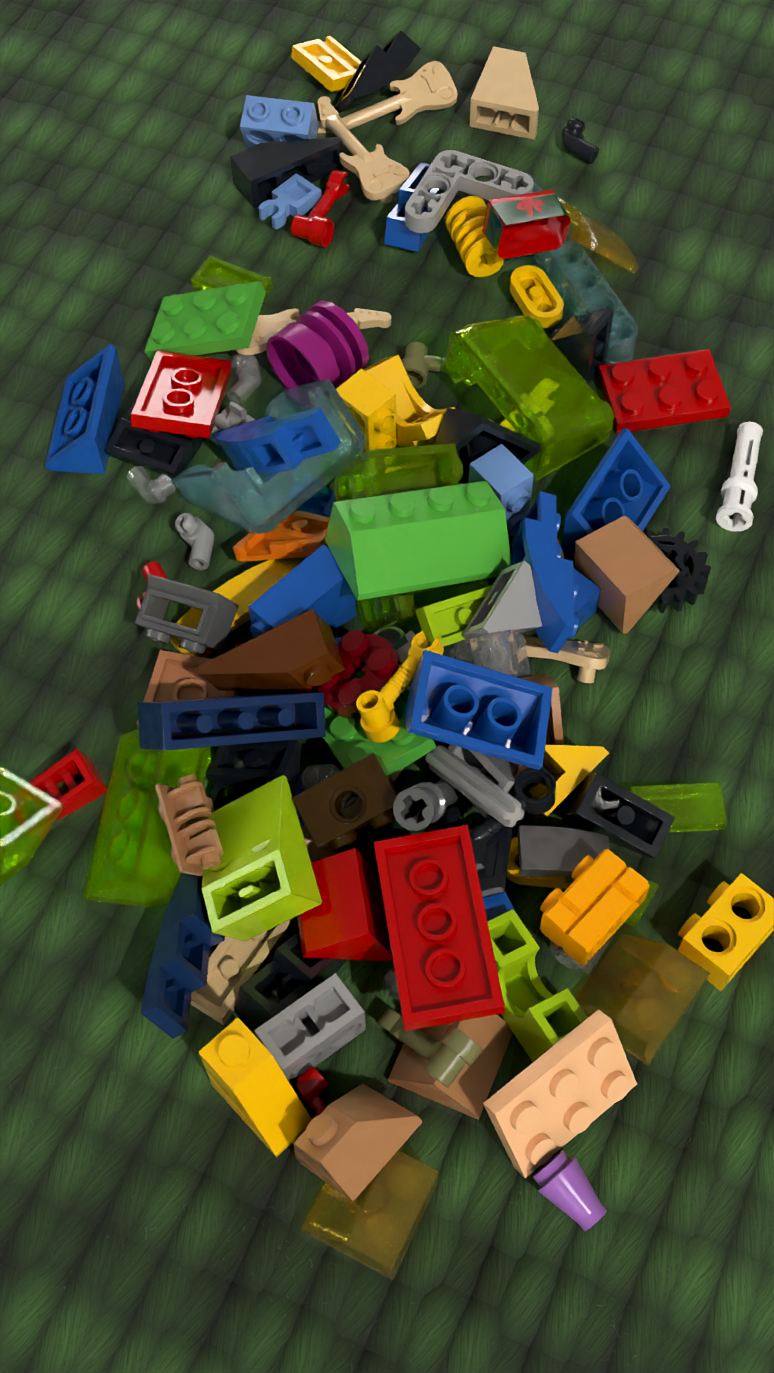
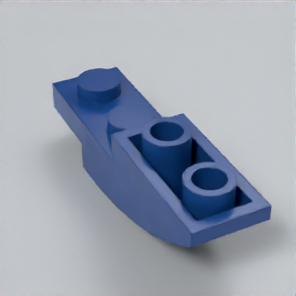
M320 407L275 421L272 416H267L218 431L214 435V438L233 467L239 472L251 475L272 474L295 469L304 459L332 452L341 443Z
M540 491L527 517L523 519L510 543L512 565L525 560L531 566L536 602L542 627L534 630L549 652L558 654L567 638H573L578 628L579 615L574 612L578 581L573 580V561L560 558L562 548L560 544H557V533L561 524V515L556 513V495Z

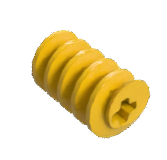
M468 196L456 202L449 209L445 216V224L468 273L474 277L483 278L498 272L504 263V259L498 257L483 233L487 209L484 200L478 196Z

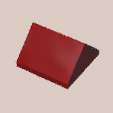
M356 848L311 862L322 904L297 916L302 956L304 958L391 961L393 956L388 937L389 932L378 872Z

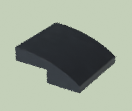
M130 415L128 420L120 419L104 451L107 455L177 477L193 459L205 438H191L182 434L162 431L151 432L146 429L131 427Z
M281 740L219 746L206 774L214 784L209 798L212 799L215 811L282 775L287 777L292 797H294L299 776L300 743L297 740Z

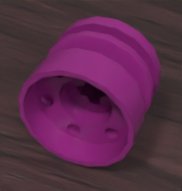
M323 300L315 303L308 311L299 315L296 323L292 322L268 339L266 345L268 360L281 383L293 396L303 403L313 406L320 404L333 394V391L339 387L340 383H344L360 369H364L369 361L366 341L354 320L334 303Z

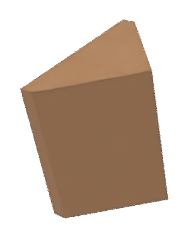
M622 516L575 541L574 569L601 588L597 606L623 634H627L680 571L627 516Z
M496 1014L420 1028L419 1030L435 1041H439L448 1027L453 1025L475 1041L483 1051L471 1066L467 1064L464 1066L449 1088H447L424 1070L429 1060L406 1044H403L388 1082L479 1120L484 1108L483 1103L489 1096L513 1035L507 1022Z

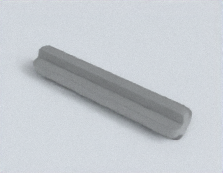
M436 746V749L427 753L426 762L429 763V768L504 826L514 827L518 820L523 819L525 812L518 800L446 747Z

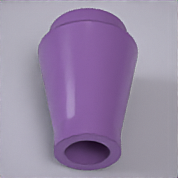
M561 1150L534 1174L533 1179L540 1186L537 1191L577 1222L584 1232L606 1214V1208L600 1203L576 1157L570 1159Z

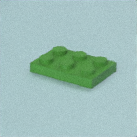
M260 281L163 297L144 351L152 362L157 350L196 356L249 348L266 294L264 287Z
M361 670L353 678L361 679L365 673ZM400 696L393 703L395 706L394 711L400 721V729L395 737L383 743H375L368 739L360 723V712L351 713L355 718H344L335 714L324 703L326 737H322V739L343 770L375 753L381 757L391 776L437 747L433 739L407 731L402 715L405 702Z

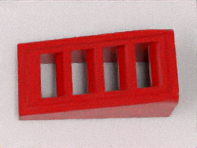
M77 748L4 800L24 835L30 836L106 793L109 788L92 760ZM80 772L85 779L81 784L74 777ZM62 782H65L70 790L65 795H63L58 786ZM47 790L54 800V803L49 806L42 795ZM31 799L40 812L34 817L25 803Z

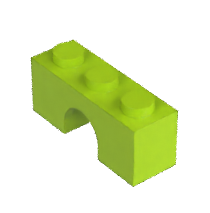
M514 909L487 922L505 1005V1013L501 1015L532 1062H534L588 1017L568 988L555 995L545 988L535 966V956L540 947Z

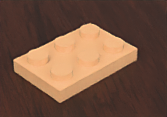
M598 1009L486 1100L483 1105L513 1167L522 1176L527 1178L538 1167L547 1163L557 1151L576 1135L585 1131L595 1119L614 1103L622 1100L637 1085V1082L612 1019Z

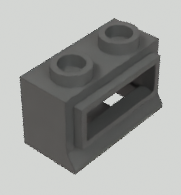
M149 574L148 588L135 624L145 628L144 636L151 640L168 645L171 638L181 641L180 648L199 655H204L205 649L222 653L239 605L219 593ZM169 601L203 611L197 630L163 620Z

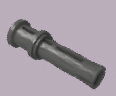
M442 778L436 783L421 782L401 791L396 796L393 803V814L396 821L402 827L418 831L438 821L444 815L447 806L459 802L463 798V794Z

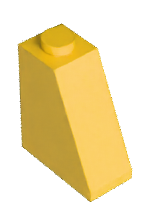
M238 1017L198 1052L212 1086L276 1158L306 1130L312 1118L273 1055Z

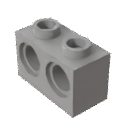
M335 973L258 1027L254 1032L257 1039L273 1055L289 1083L292 1084L308 1068L317 1066L366 1030L365 1012Z

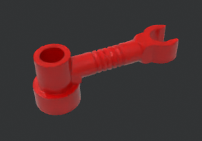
M336 169L331 172L326 184V190L309 216L296 215L291 225L293 236L307 239L312 245L324 248L329 246L334 234V222L325 216L335 201L347 194L350 185L343 184V181L348 172Z

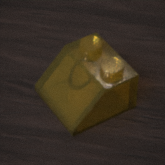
M622 934L575 999L587 1017H590L598 1009L610 1017L622 1047L647 1066H650L701 992L710 973L668 944Z
M398 1150L354 1201L325 1182L301 1231L393 1279L438 1186L439 1171Z

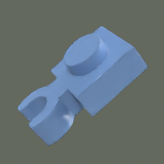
M296 173L272 191V200H267L260 204V219L264 220L268 216L273 215L272 226L274 229H279L286 223L287 216H303L312 209L321 198L322 191Z

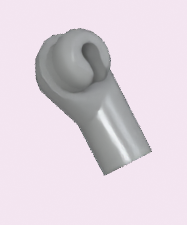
M183 513L177 517L175 529L192 547L189 565L197 570H205L209 567L215 540L214 533L200 518L194 517L190 513Z

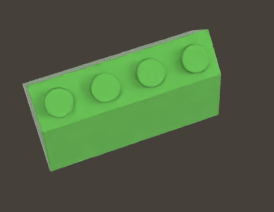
M487 481L333 502L325 542L357 601L498 577L501 570L512 566L505 508Z

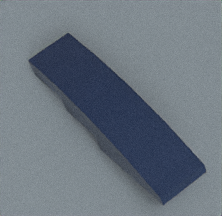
M182 873L175 887L158 933L148 969L141 1009L143 1016L172 1039L188 1032L191 992L207 985L210 947L225 940V936L212 933L201 889L203 877Z

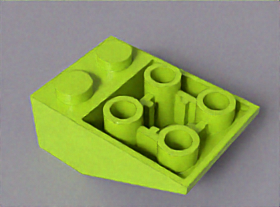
M282 775L212 812L208 820L215 822V830H217L224 852L220 856L222 863L212 869H203L201 889L212 933L247 941L322 904L286 776Z

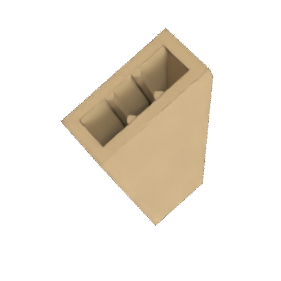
M493 46L471 97L470 127L535 140L537 136L539 106L526 53Z

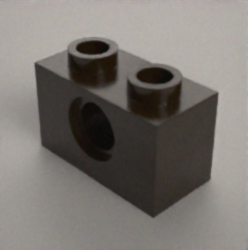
M373 753L292 797L317 848L331 846L333 852H336L357 841L358 837L355 832L372 824L374 830L396 820L393 814V803L399 791L381 757ZM355 792L362 799V810L356 817L348 819L341 811V802L347 794Z

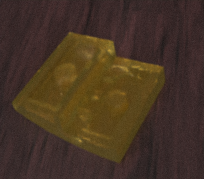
M558 198L570 216L571 223L575 225L569 237L570 239L634 274L639 267L634 255L626 243L613 230Z

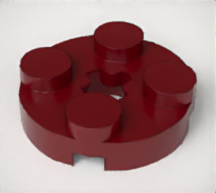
M360 630L348 632L343 637L341 643L337 645L345 670L333 675L327 683L317 686L318 692H324V703L331 711L344 718H355L351 713L359 712L356 706L358 697L369 690L380 692L395 672L398 671L399 663L402 664L399 654L385 638L376 634H364ZM361 670L365 673L361 679L353 678Z

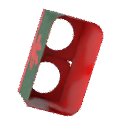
M553 190L488 200L483 233L498 257L507 259L560 248L566 241L571 218Z

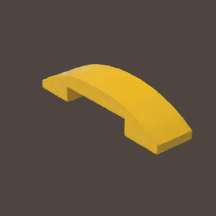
M307 557L267 560L244 571L214 590L213 592L219 593L239 605L230 632L251 620L249 605ZM191 608L175 624L197 630L203 611ZM170 639L172 645L181 654L207 657L215 652L205 649L204 655H199L180 648L181 641Z

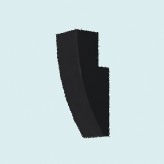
M401 30L383 48H380L378 45L374 47L358 64L334 108L340 113L356 108L371 100L404 72L421 48Z
M298 931L276 949L274 958L269 964L240 986L233 1009L257 1029L337 973L348 960L304 958L302 956L300 934Z

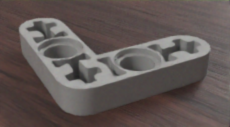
M445 150L435 157L405 206V224L409 230L416 233L430 232L437 226L458 190L487 200L533 193V179L522 171L459 151ZM478 176H487L490 177L492 180L488 182H481L476 180L475 178ZM439 188L445 192L442 194H431L428 190ZM424 206L428 208V212H423Z

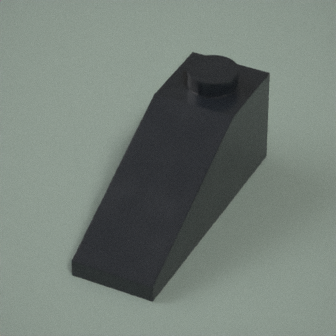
M339 137L259 143L230 156L233 183L252 207L256 208L264 201L272 200V191L296 173L312 183L330 175L334 169H343L339 154L343 152L342 140Z

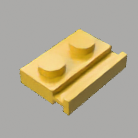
M327 36L324 42L320 39H315L293 45L291 58L331 92L346 88L360 63L357 57L331 36Z

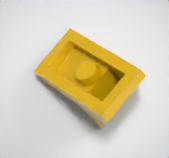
M545 745L543 763L554 774L556 801L549 811L543 814H536L534 817H547L609 752L601 746ZM535 782L528 791L532 795L530 799L544 797L548 793L547 787Z

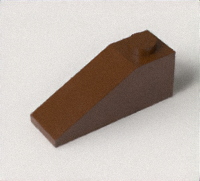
M311 609L198 666L197 670L201 677L218 690L307 689L311 686H319L331 680L333 675L345 670L330 626Z

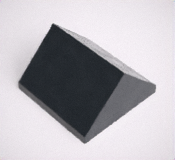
M447 408L428 457L427 467L430 470L466 484L469 483L470 463L500 444H503L523 465L542 449L540 443L482 416Z

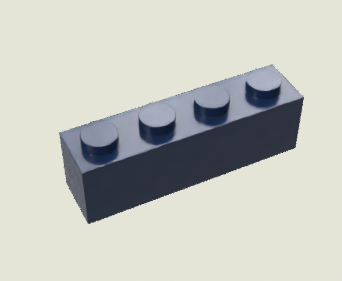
M289 692L138 702L140 749L165 751L326 737L324 692Z

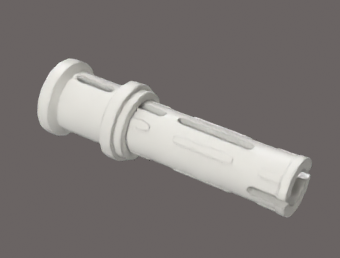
M744 422L739 425L730 478L722 484L721 488L723 505L717 511L716 521L722 528L729 531L747 530L752 526L754 518L751 505L756 500L758 494L754 475L758 461L760 440L763 434L762 427L755 422Z

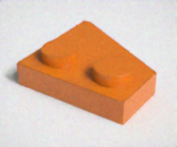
M279 507L233 546L236 560L246 562L309 557L323 544L328 547L325 542V536L330 517Z

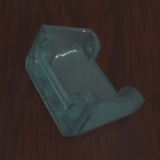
M328 378L285 389L268 404L265 416H272L275 421L320 407L341 441L334 451L304 459L295 469L258 475L253 467L245 468L241 471L231 470L226 462L219 463L214 468L206 465H193L172 481L182 495L194 505L251 534L268 533L356 460L363 452L365 436Z

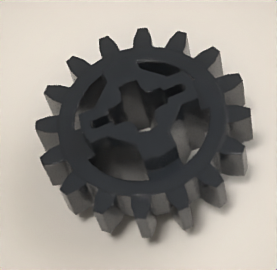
M664 528L662 534L656 536L651 529H648L646 536L680 570L653 603L658 604L660 613L665 612L667 605H672L677 612L682 610L684 601L694 605L698 594H704L711 570V566L706 565L707 552L696 553L699 542L693 540L686 543L684 541L685 532L681 531L676 537L670 536L669 529ZM688 571H690L691 574L690 578L687 576Z

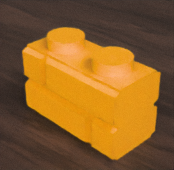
M604 849L595 859L587 855L571 874L575 881L564 892L559 888L554 889L540 907V910L543 912L539 928L541 932L558 947L561 946L564 952L580 966H585L642 904L650 887L644 877L631 867L628 868L625 862L609 849Z

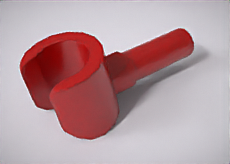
M310 1067L296 1081V1093L307 1105H310L316 1116L325 1110L326 1106L318 1096L329 1084L314 1067Z

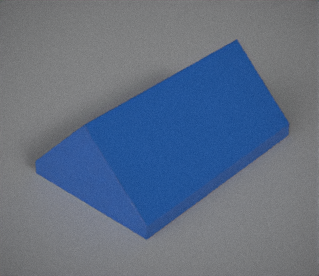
M108 344L66 377L44 466L50 471L105 474L109 455L105 453L104 449L115 430L125 386L117 350L113 345Z
M628 428L620 431L567 512L561 545L563 550L575 555V541L622 516L629 517L643 532L670 489L671 485Z
M424 650L402 715L407 731L410 733L540 770L543 766L553 688Z

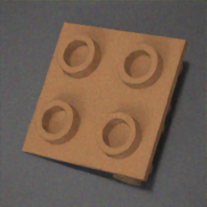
M195 775L180 778L178 780V788L162 784L155 785L160 802L158 810L168 830L172 844L170 852L174 863L178 866L181 873L203 877V869H212L222 863L220 856L224 853L217 830H215V822L208 820L212 812L215 811L212 799L206 797L204 785L202 782L197 781Z

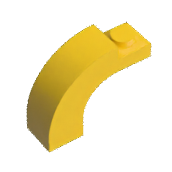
M399 355L384 358L363 369L396 394L397 445L404 451L416 456L431 450L447 408L434 409L424 402L413 387Z

